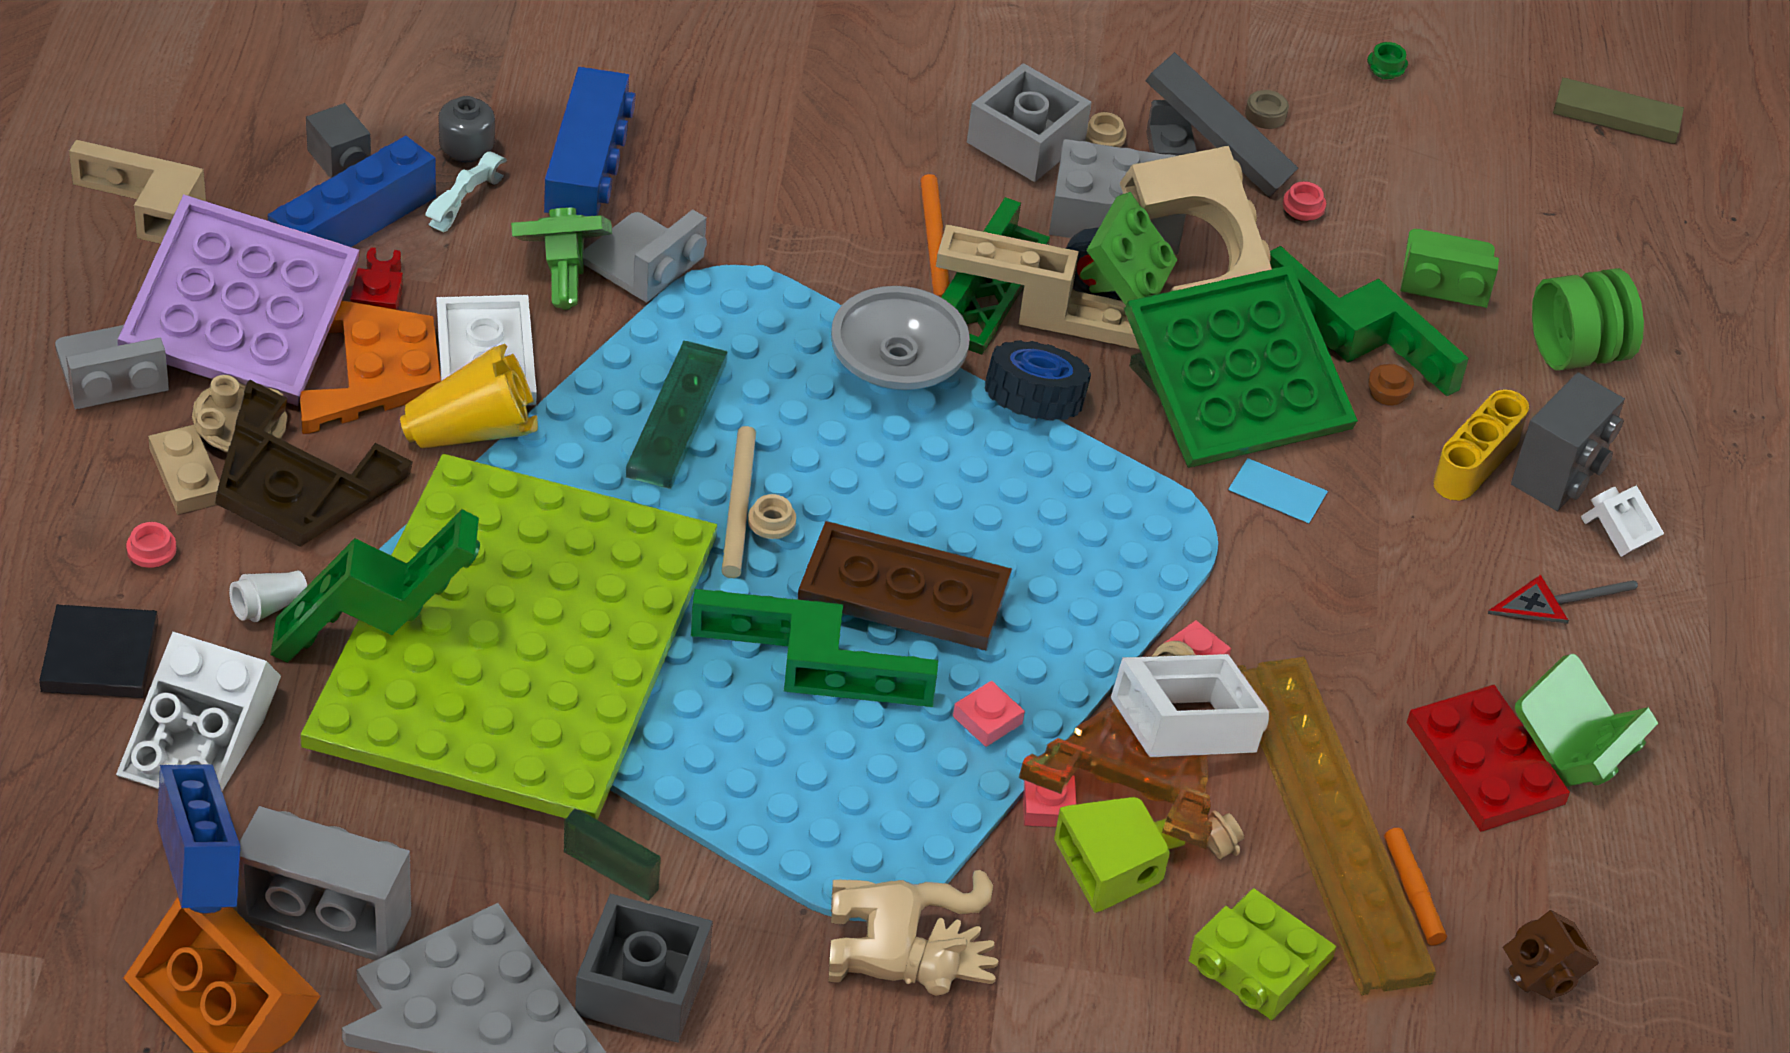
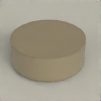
M1256 91L1248 97L1245 116L1250 123L1257 127L1265 129L1278 128L1286 121L1289 104L1285 97L1275 91Z

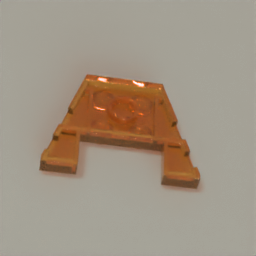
M1115 705L1108 707L1078 725L1074 735L1066 740L1057 738L1047 744L1046 751L1042 755L1037 757L1031 754L1023 760L1019 774L1020 779L1062 794L1075 770L1080 768L1093 773L1102 782L1119 783L1140 791L1144 797L1150 800L1172 803L1173 806L1167 815L1162 833L1206 849L1213 828L1212 822L1209 821L1208 817L1211 802L1210 795L1207 794L1206 790L1209 778L1207 755L1149 757Z

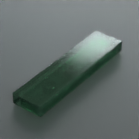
M683 340L626 465V478L668 489L672 488L727 364L728 351Z

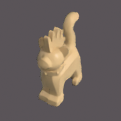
M981 870L974 871L972 876L973 890L971 893H962L945 883L924 882L911 884L904 880L875 884L862 880H833L831 923L846 924L850 918L859 917L867 921V937L831 940L828 982H841L848 972L862 973L878 979L891 981L903 979L907 984L916 983L917 981L925 986L930 994L935 996L948 993L951 982L955 978L993 984L996 979L995 975L983 969L997 967L998 959L981 954L991 951L994 948L995 942L992 940L972 942L980 935L981 927L976 926L958 934L961 926L960 920H955L948 929H945L944 919L939 918L928 940L916 937L921 911L927 906L943 907L957 914L979 913L991 902L993 891L991 880L985 872Z

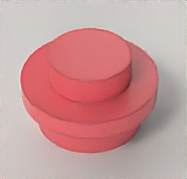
M1297 182L1285 193L1283 208L1290 216L1297 220H1315L1324 214L1326 200L1322 189L1318 185L1311 182Z
M146 522L135 527L126 543L129 559L134 564L146 568L165 565L173 559L177 550L173 534L166 526L157 522Z

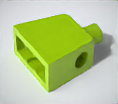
M1136 797L1060 807L1054 840L1094 913H1097L1159 884L1165 876L1170 854L1169 850L1185 845L1186 835L1183 824L1177 816L1154 822L1142 800Z

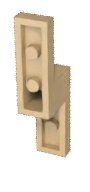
M76 140L69 150L74 185L137 199L134 204L138 239L161 244L183 194L206 201L204 169L80 140Z
M946 224L937 254L936 267L1024 285L1019 325L1139 349L1125 314V304L1123 301L1072 291L1079 251Z

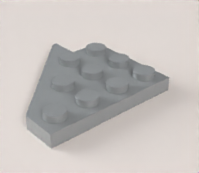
M498 903L357 969V983L377 1011L342 1027V1040L346 1046L378 1053H606Z

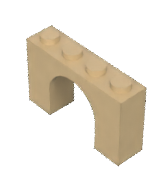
M1229 146L1134 164L1120 181L1123 194L1131 192L1139 205L1146 210L1150 219L1174 214L1193 215L1210 223L1220 233L1226 243L1229 254V266L1226 274L1208 280L1174 286L1171 291L1272 269L1268 244L1261 239L1256 225L1257 216L1254 204L1251 200L1247 199L1242 185V169L1238 161L1233 159Z

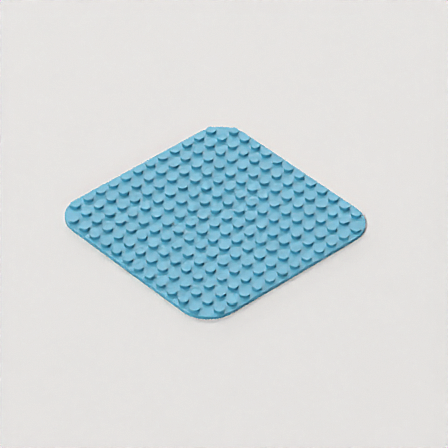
M720 265L700 270H691L660 292L528 413V418L537 415L538 430L527 436L499 439L475 462L717 524L716 540L695 589L719 590L798 600L799 586L825 521L1012 568V572L987 651L842 614L839 649L867 651L870 653L915 656L938 660L933 707L784 692L788 646L691 636L693 592L610 790L791 899L827 916L832 915L833 880H862L875 884L904 880L911 884L924 882L948 884L1023 797L1024 774H1042L1113 691L1122 657H1142L1208 579L1214 568L1218 551V536L1215 524L1205 506L1195 497L1191 490L1058 419H1054V421L1041 418L1035 419L1023 414L1014 413L1008 408H1003L998 405V402L988 396L989 393L984 388V380L962 368H959L951 377L938 384L913 390L888 389L859 378L840 362L832 347V323L835 314L842 305L783 274L772 271L767 266ZM749 426L756 431L748 514L757 499L764 495L776 494L785 497L791 503L796 513V526L789 535L783 538L767 539L755 534L751 530L747 514L741 574L737 578H727L722 574V563L737 432L739 428ZM406 525L379 550L391 555ZM992 680L1025 711L1022 725L985 747L953 717V710L956 702ZM859 917L849 919L851 921H866Z

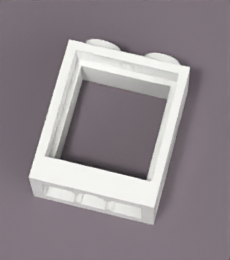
M1228 654L1122 657L1111 699L1149 757L1257 752L1262 734L1268 726L1269 711ZM1210 702L1215 709L1177 711L1172 703Z

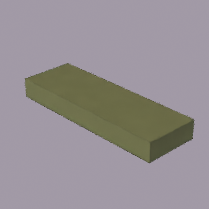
M1562 77L1553 113L1675 144L1684 107Z

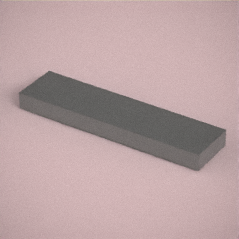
M1175 52L1145 80L1216 148L1229 146L1233 159L1238 161L1242 172L1269 198L1297 171L1298 167Z

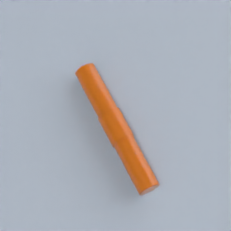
M1392 828L1384 834V838L1399 872L1409 902L1413 906L1428 944L1432 946L1439 945L1447 939V934L1432 901L1429 888L1421 869L1417 865L1403 829Z

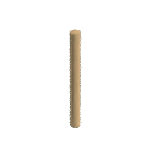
M743 426L737 432L722 563V574L727 578L739 577L742 569L756 431L749 426Z

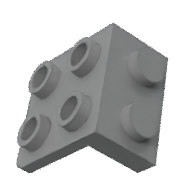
M692 209L671 227L666 228L640 212L631 213L612 228V234L601 236L583 250V264L647 303L704 257V250L707 245L705 238L707 217Z
M121 325L57 339L55 342L56 353L74 408L80 409L168 391L166 353L161 337L118 346V337L124 326Z

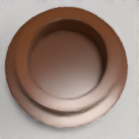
M1383 364L1372 369L1368 385L1371 389V395L1376 401L1385 405H1398L1412 393L1414 379L1401 366Z

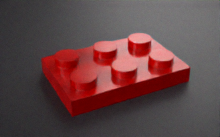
M1494 684L1410 710L1407 724L1480 832L1566 805L1570 791L1551 764L1546 761L1530 734Z

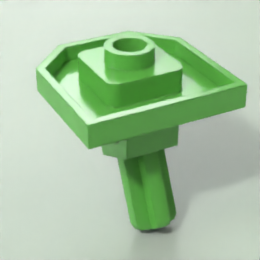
M556 208L549 210V217L538 218V221L511 223L513 237L522 241H545L546 261L551 271L553 306L563 310H570L573 306H576L578 304V274H583V238H594L612 234L611 220L602 215L587 217L576 215V208Z

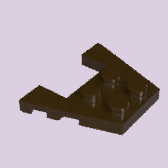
M249 380L246 384L243 401L237 416L231 445L228 449L217 489L215 504L301 547L410 475L413 461L377 443H374L353 473L348 474L269 434L270 429L286 410L287 398Z

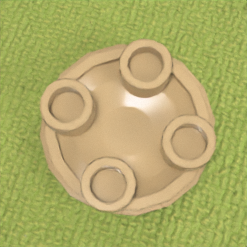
M219 375L213 378L210 388L204 390L194 402L192 421L197 433L208 444L224 452H228L246 387L245 384L238 383L230 375ZM268 388V389H270V390H272V391H274V392H276V393H278V394H280V395L283 396V394H282L280 391H278V390H276V389ZM285 411L268 432L279 439L286 430L287 415Z

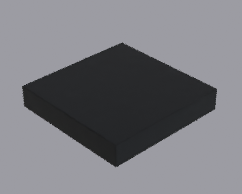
M56 604L39 679L41 692L143 698L158 626L157 611Z

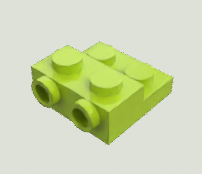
M1253 888L1232 909L1225 906L1194 936L1188 961L1194 964L1204 976L1215 979L1237 995L1247 1007L1258 1010L1267 1018L1273 1020L1333 959L1337 946Z

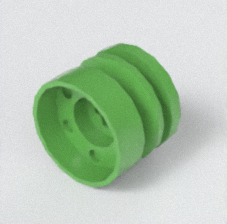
M1614 268L1587 272L1582 277L1579 275H1568L1543 279L1536 287L1532 301L1534 336L1539 352L1546 364L1554 370L1590 366L1594 361L1600 364L1629 360L1639 352L1644 330L1642 303L1634 282L1629 274L1622 269Z

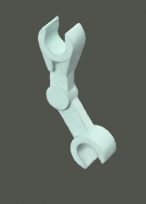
M488 151L483 155L478 166L470 170L463 169L458 174L451 190L444 192L428 207L425 216L432 219L429 226L441 232H446L453 224L462 204L461 200L467 193L472 192L475 186L485 181L495 185L502 180L504 175L496 172V169L500 164L507 162V159Z

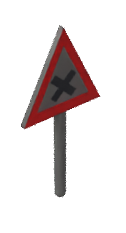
M1539 575L1489 609L1488 614L1568 624L1569 620L1559 604L1635 590L1638 587V583L1632 580L1554 596L1543 577Z

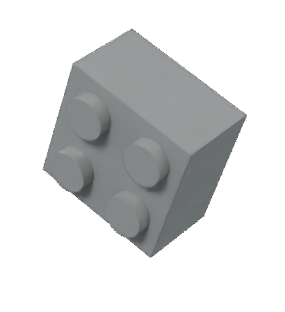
M1023 63L972 103L967 143L1036 182L1060 162L1064 139L1074 141L1086 140L1092 102Z

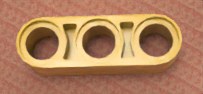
M1503 389L1494 392L1445 443L1433 480L1434 488L1441 496L1457 501L1469 498L1518 445L1529 411V403L1524 396L1513 390Z

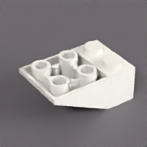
M172 632L116 775L159 789L160 765L213 764L221 790L223 791L262 726L281 675L265 660Z

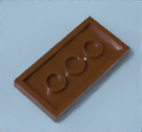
M825 521L799 586L798 600L843 604L842 614L987 651L1010 583L1012 568Z

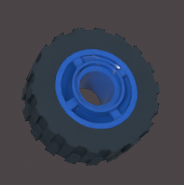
M1017 340L1014 342H1004L1001 346L997 345L994 348L984 388L989 393L988 396L998 402V405L1008 408L1019 415L1023 414L1030 418L1052 421L1054 419L1066 420L1069 417L1077 416L1082 411L1091 372H1089L1090 368L1088 365L1084 364L1079 357L1073 356L1064 349L1061 350L1053 345L1041 344L1035 341L1024 342Z

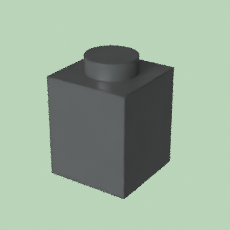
M345 103L306 116L307 150L330 178L371 156L370 132Z

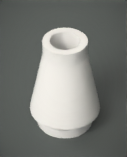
M299 570L289 573L243 574L239 581L232 582L230 585L231 605L240 620L250 619L252 622H258L288 606L307 587V582Z

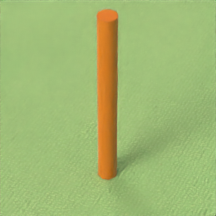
M927 174L921 178L920 183L933 294L942 297L950 284L948 269L936 267L937 254L944 234L937 177Z

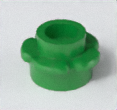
M1392 42L1377 44L1367 59L1375 75L1386 80L1403 75L1408 67L1405 49Z

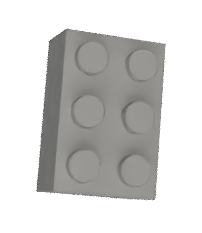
M1064 139L1049 235L1072 238L1084 229L1099 228L1115 198L1123 194L1120 181L1132 165L1174 157L1175 155ZM1174 214L1150 219L1164 241L1171 246L1173 253L1178 255L1186 214Z
M259 806L239 841L240 863L237 913L246 922L375 961L393 953L411 917L410 851L399 848L391 842H378L349 833L337 826L328 827L301 819L290 812H278Z

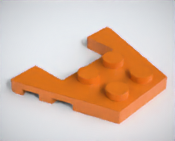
M341 300L328 333L344 334L348 388L302 391L300 394L302 434L320 431L321 423L338 418L342 424L357 420L358 412L383 405L385 411L406 405L439 383L441 379L434 317Z

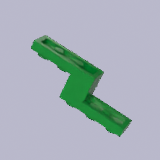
M1282 246L1270 251V265L1272 269L1292 265L1325 344L1347 363L1387 343L1444 395L1449 396L1460 390L1469 358L1379 278L1339 298Z
M461 509L408 563L354 538L276 617L270 655L288 663L302 648L308 649L314 643L319 631L328 622H336L342 612L393 635L407 621L415 620L421 612L423 605L432 596L443 593L451 578L462 567L468 568L474 562L480 549V541L477 540L479 517Z
M694 590L691 636L788 646L784 692L933 707L938 660L839 649L843 604L731 593L719 590Z

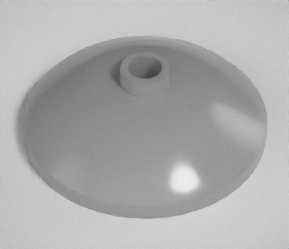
M906 286L877 287L856 294L838 309L831 329L833 350L840 362L849 371L871 384L895 390L925 388L948 379L963 365L968 354L970 341L967 324L957 309L933 293Z

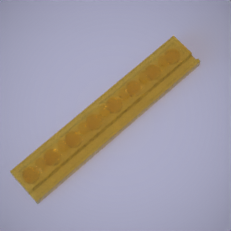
M1305 656L1258 663L1257 668L1246 669L1245 665L1237 666L1269 711L1268 726L1262 734L1260 744L1361 996L1368 995L1372 989L1382 988L1383 992L1433 984L1436 975L1435 967Z

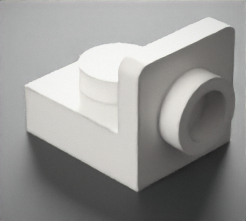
M1637 485L1621 493L1618 492L1616 487L1604 491L1591 499L1594 508L1581 516L1585 524L1598 518L1600 519L1621 557L1664 534Z

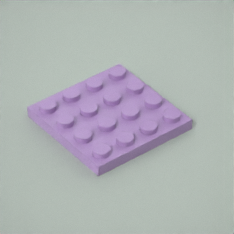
M183 194L118 337V346L161 337L165 348L167 365L211 379L219 375H230L238 383L245 385L249 380H252L266 388L280 391L287 398V403L298 406L300 394L307 385L358 262L359 250Z

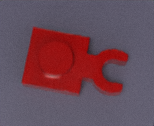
M371 247L366 254L367 269L357 268L350 302L398 310L403 289L400 250H394L393 257L390 260L380 261L376 256V248Z

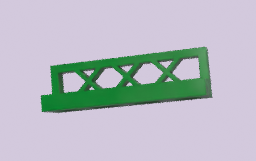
M1006 197L983 231L1049 245L1050 241L1049 236L1018 226L1021 202ZM956 273L941 298L958 310L966 324L978 322L982 329L979 337L969 333L968 350L981 355L984 353L1024 288V285L967 273ZM995 295L999 302L998 305L981 308L976 300L977 298Z

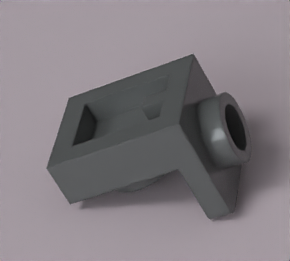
M1153 100L1146 130L1150 152L1175 156L1197 152L1191 123L1166 100Z

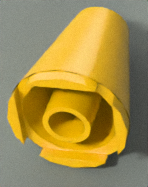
M504 343L490 348L405 405V415L400 417L401 427L407 440L410 443L416 441L420 448H431L527 436L538 430L537 415L528 418L526 409L527 404L534 402L532 393L515 355L504 356L508 346Z

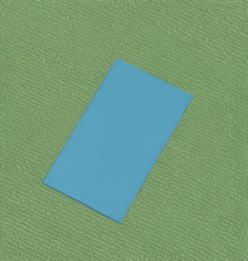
M1247 458L1228 489L1306 523H1310L1328 492Z

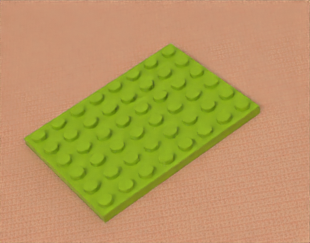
M442 454L391 556L408 563L461 509L479 517L477 540L480 541V549L471 566L468 568L462 567L451 578L443 593L440 595L435 594L423 605L421 612L415 620L407 621L393 635L358 620L301 732V747L595 826L716 540L717 524Z

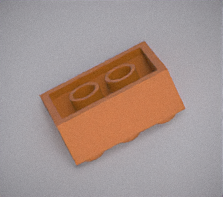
M178 897L123 977L128 985L194 1053H272L294 1037L321 997L232 907H222L221 910L214 913H199L190 908H181Z

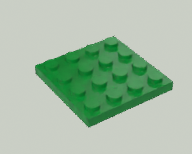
M1292 265L1127 302L1124 308L1125 314L1188 468L1351 430L1358 422Z

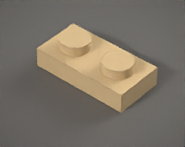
M190 425L148 436L149 449L177 515L217 505L215 501L220 481L195 426Z

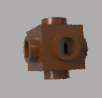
M1549 910L1538 920L1524 924L1516 932V937L1502 947L1512 963L1508 970L1517 985L1527 993L1532 990L1550 1000L1569 993L1576 987L1579 978L1599 964L1598 959L1575 922L1552 910Z

